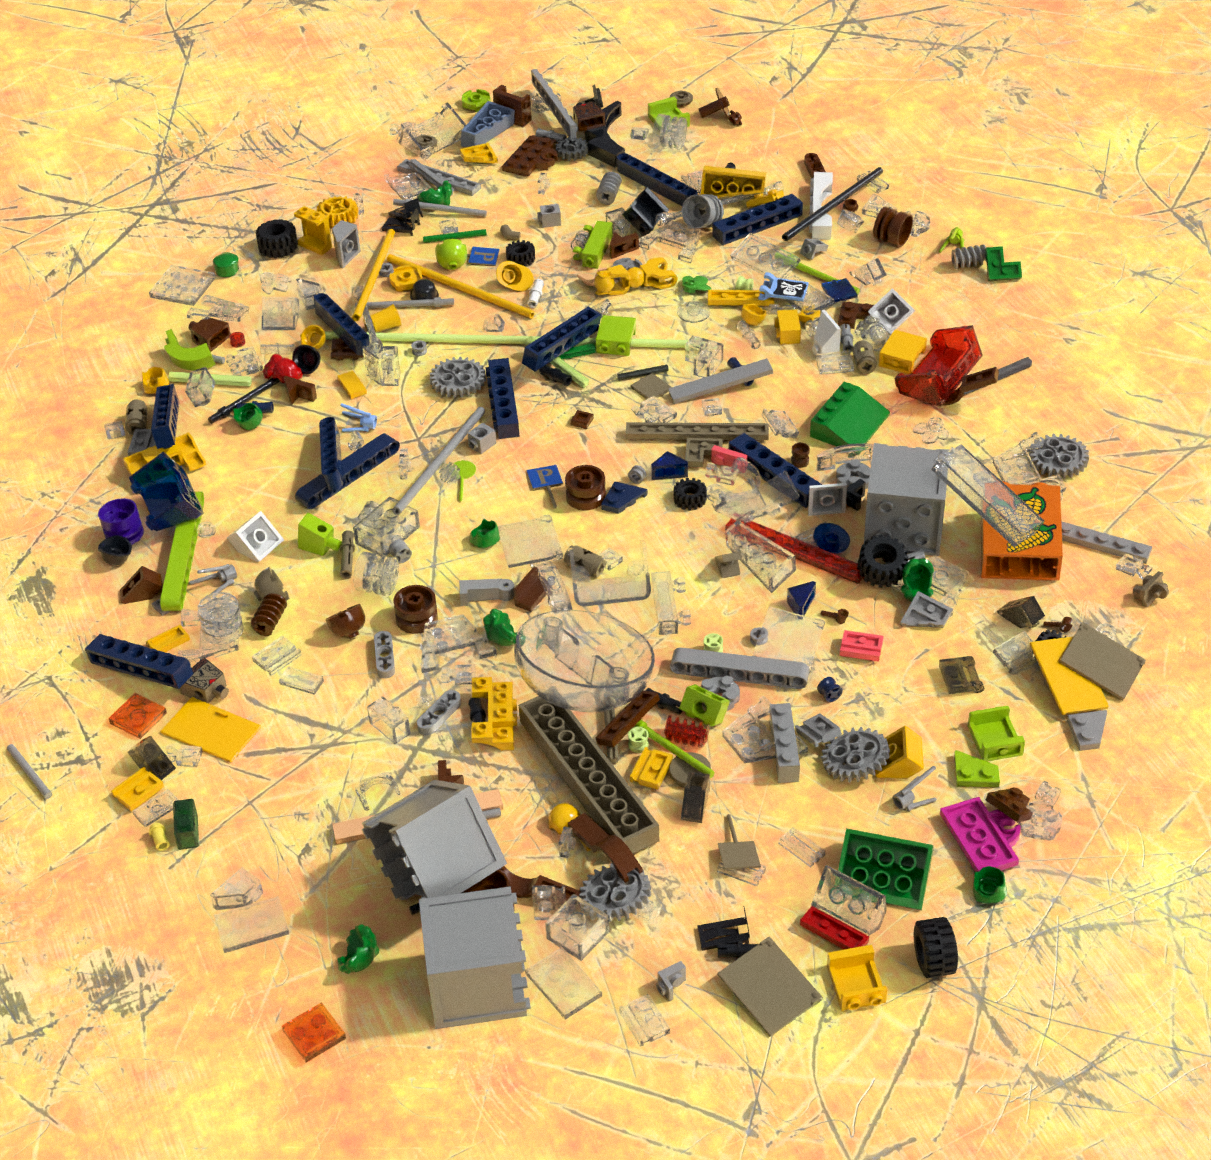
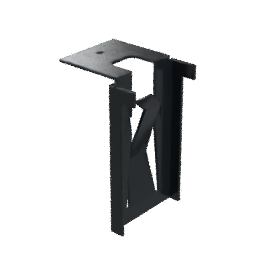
M418 198L404 203L403 207L388 212L390 216L404 220L405 224H407L406 218L412 215L410 212L413 213L416 208L418 214L423 218Z
M417 208L410 216V219H406L407 222L412 223V227L411 224H405L404 220L389 217L383 225L382 231L393 229L395 232L410 233V236H413L414 223L420 225Z
M745 907V919L741 917L697 925L702 951L718 948V943L738 944V941H743V943L749 944L748 938H750ZM747 924L748 932L739 934L738 927L737 929L724 928ZM730 935V936H727V937H723V938H719V939H715V940H712V941L705 942V941L710 940V939H712V938H715V937H717V936Z

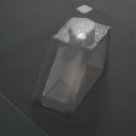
M623 207L605 213L606 222L613 223V234L616 232L621 237L626 236L630 229V223L622 215L625 212Z
M879 258L849 272L851 276L866 286L871 283L874 286L882 282L881 278L887 276Z
M300 278L296 279L298 294L306 310L314 309V295L326 294L325 289H322L319 283Z
M242 867L212 892L210 897L215 910L246 908L261 897L263 889L260 879Z

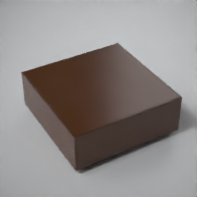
M577 410L571 419V426L588 429L594 419V414Z

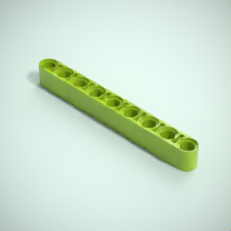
M203 491L183 492L160 599L162 611L183 610L204 508Z

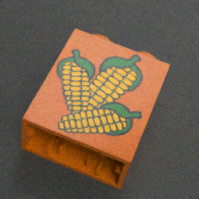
M1003 481L983 484L981 500V578L1059 581L1063 558L1060 486L1047 485L1042 482L1031 485H1016Z

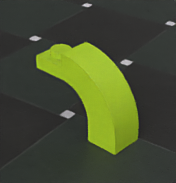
M172 329L165 331L168 338L165 339L167 345L164 348L176 366L185 370L198 371L216 365L207 343L194 348H184L179 345Z

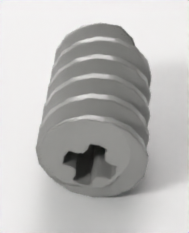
M607 172L603 175L596 193L597 199L602 204L610 205L614 202L622 182L619 174Z
M982 244L980 247L975 245L974 247L969 246L952 250L951 259L954 268L958 269V264H960L961 268H964L965 263L967 267H970L971 262L975 267L977 266V261L982 266L983 261L985 260L986 262V246Z

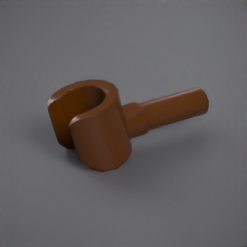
M839 609L838 613L821 611V615L835 618L839 624L845 623L849 614L846 609Z
M1064 617L1061 622H1044L1043 626L1057 627L1063 632H1068L1073 626L1071 624L1072 618Z

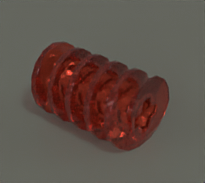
M669 715L666 720L664 734L670 742L674 738L675 743H679L682 740L683 745H687L690 741L692 747H695L698 743V747L703 748L708 739L709 724L706 729L703 727V722H700L699 726L696 727L695 720H692L691 724L688 725L686 718L681 724L679 717H676L675 721L672 722L671 715Z

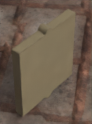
M653 373L631 384L633 390L650 402L658 397H663L664 394L669 392V388H672Z

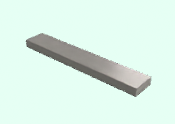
M405 159L397 166V171L428 181L409 166L410 160ZM424 165L443 181H448L456 191L473 196L481 189L480 183Z
M766 358L669 388V394L673 403L677 404L773 374V369Z

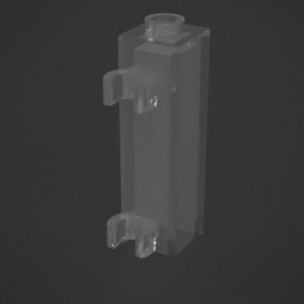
M670 571L651 572V586L659 635L678 634V624L691 625L690 610H682L677 613L674 591L678 593L686 592L685 578L678 577L672 580Z

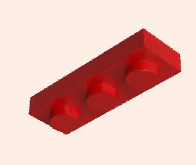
M813 905L800 919V926L843 950L867 946L869 943V936Z

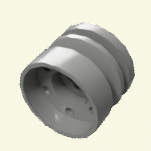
M712 194L691 195L684 201L682 206L683 220L692 228H710L712 223L722 220L724 214L721 200Z

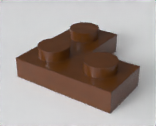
M842 302L838 326L840 327L845 324V328H847L846 324H848L850 328L855 329L856 319L873 320L874 318L868 311L874 305Z
M1012 787L1010 789L990 792L985 799L1017 823L1030 820L1033 812L1026 808L1030 798L1024 795L1023 791L1018 788Z

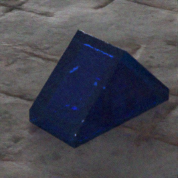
M669 451L665 452L651 464L652 480L688 477V462Z
M814 581L787 588V603L800 621L803 620L815 598L816 582Z

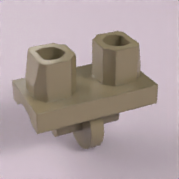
M1158 571L1154 576L1146 575L1143 578V586L1136 585L1133 588L1134 598L1140 599L1142 606L1148 607L1156 598L1164 599L1168 596V585L1163 583L1162 580L1163 572Z

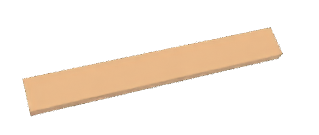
M499 789L474 794L482 811L496 808L504 809ZM374 815L333 823L336 844L365 839L362 823Z

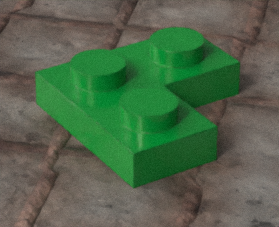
M1003 246L986 247L988 281L1022 278L1021 261L1004 262Z

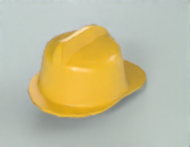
M504 261L496 269L497 280L505 287L516 291H526L533 284L534 277L532 272L523 265L512 261Z

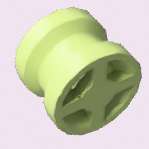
M739 276L735 290H752L754 280Z
M711 633L704 637L703 650L723 653L722 636Z
M634 727L628 732V747L634 753H642L644 748L649 746V734L645 728Z

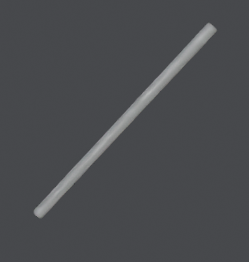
M483 407L476 409L394 506L392 511L395 515L402 513L484 415L485 409Z

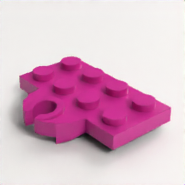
M980 797L940 808L942 819L975 872L987 866L1004 870L1019 864V858L1012 847L1019 840L1021 827L1016 825L1013 829H1005L1004 826H1013L1015 824V821L998 809L989 812Z

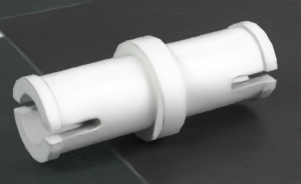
M536 279L533 288L530 289V297L527 302L530 308H536L539 299L542 297L544 281L541 279Z

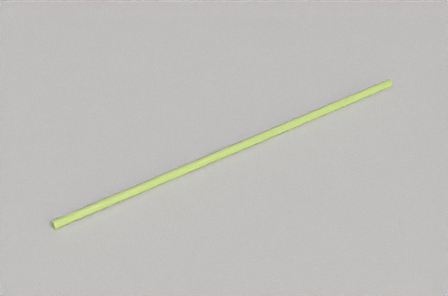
M324 331L326 340L340 338L334 331ZM366 332L369 335L370 341L401 342L421 340L424 342L525 344L526 338L530 337ZM531 336V337H533L534 339L537 340V339L540 338L541 336ZM587 337L575 346L592 343L596 346V338ZM632 339L630 347L711 349V340Z

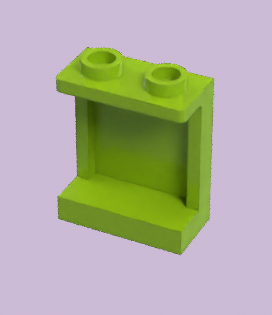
M675 96L648 103V117L663 134L690 127V114L688 112L682 113L678 109Z
M603 315L596 337V353L629 356L632 336L636 334V318Z
M1009 706L976 710L969 713L967 726L981 759L984 761L1022 756L1024 753L1025 740L1023 735L1017 736L1009 718Z

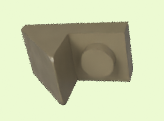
M740 551L714 557L722 578L740 575L738 560L742 559Z

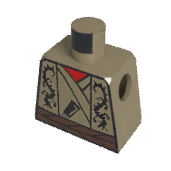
M202 658L192 667L194 674L180 687L182 695L190 698L194 697L206 703L211 702L216 696L224 699L229 693L224 673L206 658Z

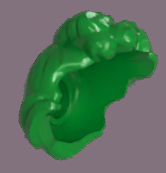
M445 180L437 190L430 188L427 191L421 192L417 197L418 201L449 206L452 186Z
M924 558L911 559L903 569L902 578L904 585L901 588V592L904 594V598L910 602L913 601L918 591L929 597L934 593L930 588L934 568L929 560Z
M491 609L490 614L483 618L487 639L498 645L511 646L518 644L523 639L520 631L514 632L507 613Z
M360 924L355 926V929L350 930V935L346 938L348 944L347 956L337 959L338 970L346 974L362 971L379 954L380 950L377 947L376 936L369 926Z

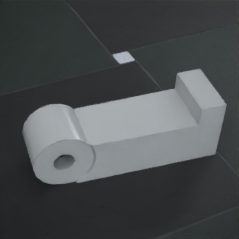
M509 579L459 580L460 606H468V602L498 599L510 601L514 598V582Z

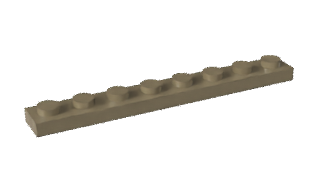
M626 422V439L687 440V438L733 440L743 433L755 440H769V423Z

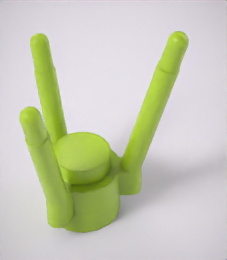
M955 227L951 230L950 235L939 249V253L944 250L949 242L952 244L960 243V249L964 247L965 239L962 238L963 231L960 228Z

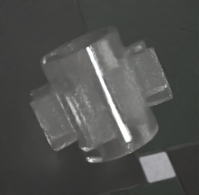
M452 462L448 464L443 463L438 469L440 473L439 478L446 484L451 482L457 483L461 477L459 473L460 468Z

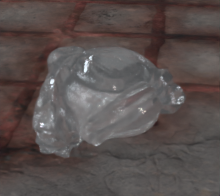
M871 315L867 316L864 321H860L854 330L856 335H860L863 340L872 345L874 351L882 349L890 337L885 326L880 323V320Z

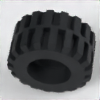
M283 219L269 220L258 226L256 230L258 250L264 256L282 258L295 252L298 248L296 228L292 222Z
M883 535L878 537L872 536L871 540L867 539L860 550L857 566L860 571L859 574L861 577H864L865 582L869 581L871 582L870 585L874 586L876 584L878 587L883 588V585L891 587V584L896 585L898 580H902L903 569L908 562V551L904 548L902 542L898 543L899 540L897 538L892 539L889 535L887 537H883ZM884 558L890 561L891 564H881L875 559Z
M946 917L916 921L913 932L914 947L918 965L924 976L932 978L955 974L958 967V949L955 934Z

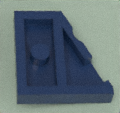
M614 481L601 504V509L619 514L627 507L634 505L639 497L645 498L648 495V490Z

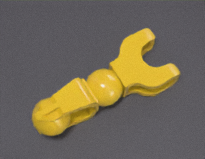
M662 257L649 259L646 264L640 265V268L632 267L626 270L623 265H617L597 272L598 275L594 280V285L597 289L595 294L622 295L626 294L630 287L637 288L642 284L645 287L652 286L658 289L670 288L675 286L678 277L672 270H667L668 263ZM621 277L619 282L615 283L614 278Z

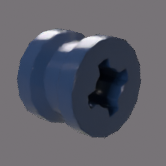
M833 677L824 678L817 686L818 692L824 695V699L827 702L836 701L843 693L842 687L836 684Z

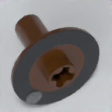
M718 87L715 88L718 100L699 108L702 118L721 109L727 118L730 115L728 106H730L726 96L723 97Z

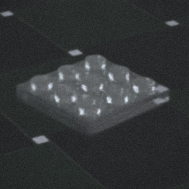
M171 265L150 290L149 295L150 298L194 306L215 280L216 276L214 272Z

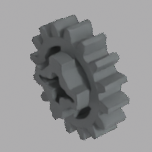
M563 138L562 141H558V144H556L558 157H562V160L568 159V161L571 159L574 161L582 159V156L586 157V154H588V143H586V140L582 141V138Z

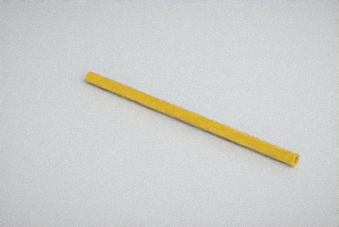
M389 229L352 315L354 321H359L394 238L395 231L393 229Z
M389 254L387 257V261L398 266L410 265L412 269L417 267L425 277L530 319L535 315L533 310L392 254Z

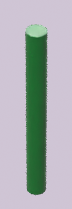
M486 229L424 236L423 242L485 236L487 233Z

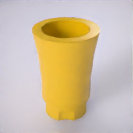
M394 304L363 319L367 332H379L402 325Z

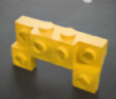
M189 432L176 437L175 445L170 448L157 449L155 445L123 458L124 465L131 474L133 482L139 491L147 489L149 484H157L153 476L185 464L189 471H193L206 465V460Z
M492 677L472 678V698L488 699V722L472 723V743L492 745L501 751L514 750V726H518L517 714H513V711H517V699H513V682H492Z

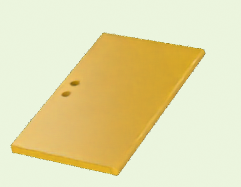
M1073 637L1029 643L1062 715L1108 709L1109 705L1099 686L1059 663Z
M191 697L160 733L231 763L261 729V725Z

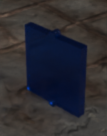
M847 278L821 283V287L832 303L858 298V294Z

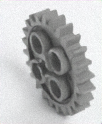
M453 357L451 361L446 359L445 363L440 361V365L435 364V368H432V373H430L432 389H435L436 393L440 392L441 395L447 394V397L453 395L456 398L457 395H460L462 398L463 394L470 396V392L476 393V389L481 390V386H484V381H486L483 365H480V362L475 363L474 359L469 361L468 357L462 360V357H459L457 360Z
M1055 434L1052 437L1045 435V439L1039 437V441L1034 440V444H1031L1029 462H1032V467L1036 466V471L1041 470L1042 475L1048 473V477L1055 475L1056 479L1058 476H1062L1065 479L1066 475L1072 478L1073 473L1079 475V471L1084 472V468H1087L1089 450H1086V445H1082V441L1076 442V438L1069 439L1070 435L1063 437L1062 434L1059 437H1056Z
M854 727L851 729V732L843 730V735H839L836 739L830 741L831 744H825L826 749L822 750L823 756L821 758L828 775L832 774L834 779L839 777L840 781L848 778V782H851L853 778H856L857 782H859L860 777H864L867 780L868 774L875 776V770L882 771L881 765H887L886 759L890 758L887 739H884L883 734H878L877 730L871 732L870 728L863 731L862 727L858 731H855Z
M612 863L610 868H606L603 865L602 871L595 869V875H587L588 881H583L584 887H580L581 894L579 896L583 909H586L587 914L592 913L593 918L599 916L600 921H603L606 917H608L609 922L614 917L618 921L621 920V916L629 919V913L636 915L637 908L644 909L643 903H648V897L651 896L650 881L648 875L644 874V870L640 874L635 869L627 873L629 881L625 883L618 876Z

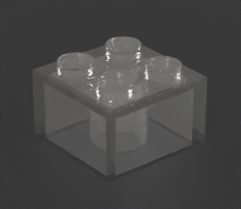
M573 894L545 922L546 938L582 961L609 933V916Z

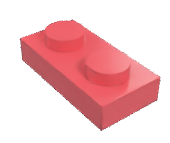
M714 445L711 449V463L745 473L747 470V455Z

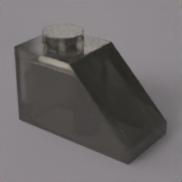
M1034 596L1009 601L997 610L1000 616L1019 628L1036 627L1040 624L1039 620L1045 616Z

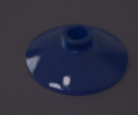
M822 523L813 532V539L816 545L825 552L838 554L846 551L849 547L850 537L848 533L837 524Z

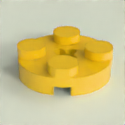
M410 265L399 266L394 269L392 274L390 273V284L398 292L412 289L413 284L422 279V272L417 267L412 269Z

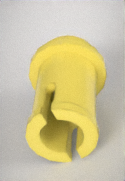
M161 823L152 824L149 828V835L153 837L156 849L159 851L167 849L170 843L165 834V826Z

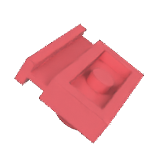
M844 630L839 656L879 662L884 636Z

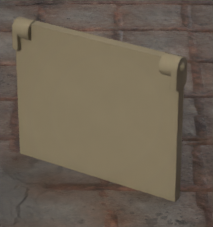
M1082 622L1059 663L1123 701L1142 666L1145 664L1146 659Z
M771 937L761 941L760 944L717 974L770 1037L823 999L821 994Z

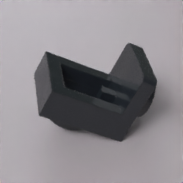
M862 479L847 487L846 504L856 511L861 509V498L865 496L866 482Z

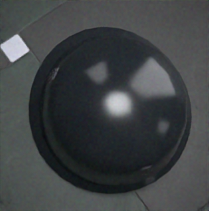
M428 279L416 281L410 293L411 300H427L439 297L434 283Z
M300 345L294 349L292 360L301 368L302 374L307 375L313 373L318 368L321 356L314 347Z
M119 535L108 537L98 546V551L101 553L103 560L110 565L124 564L132 550L130 541Z

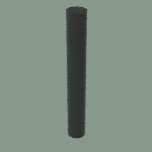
M666 364L617 374L618 381L650 375L651 373L669 371V368Z

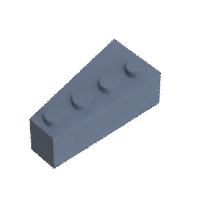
M487 101L462 129L461 146L471 147L484 144L514 125L515 110Z

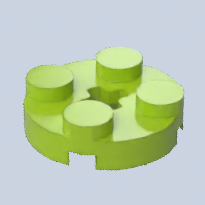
M476 89V92L469 90L462 95V107L474 110L475 112H478L487 101L491 102L490 93L482 89Z

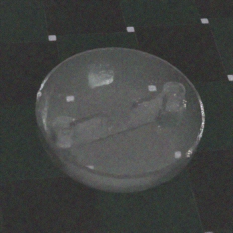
M581 610L550 611L532 617L519 628L514 646L515 664L526 685L547 702L579 712H604L631 702L647 687L655 662V655L650 643L637 630L612 617Z

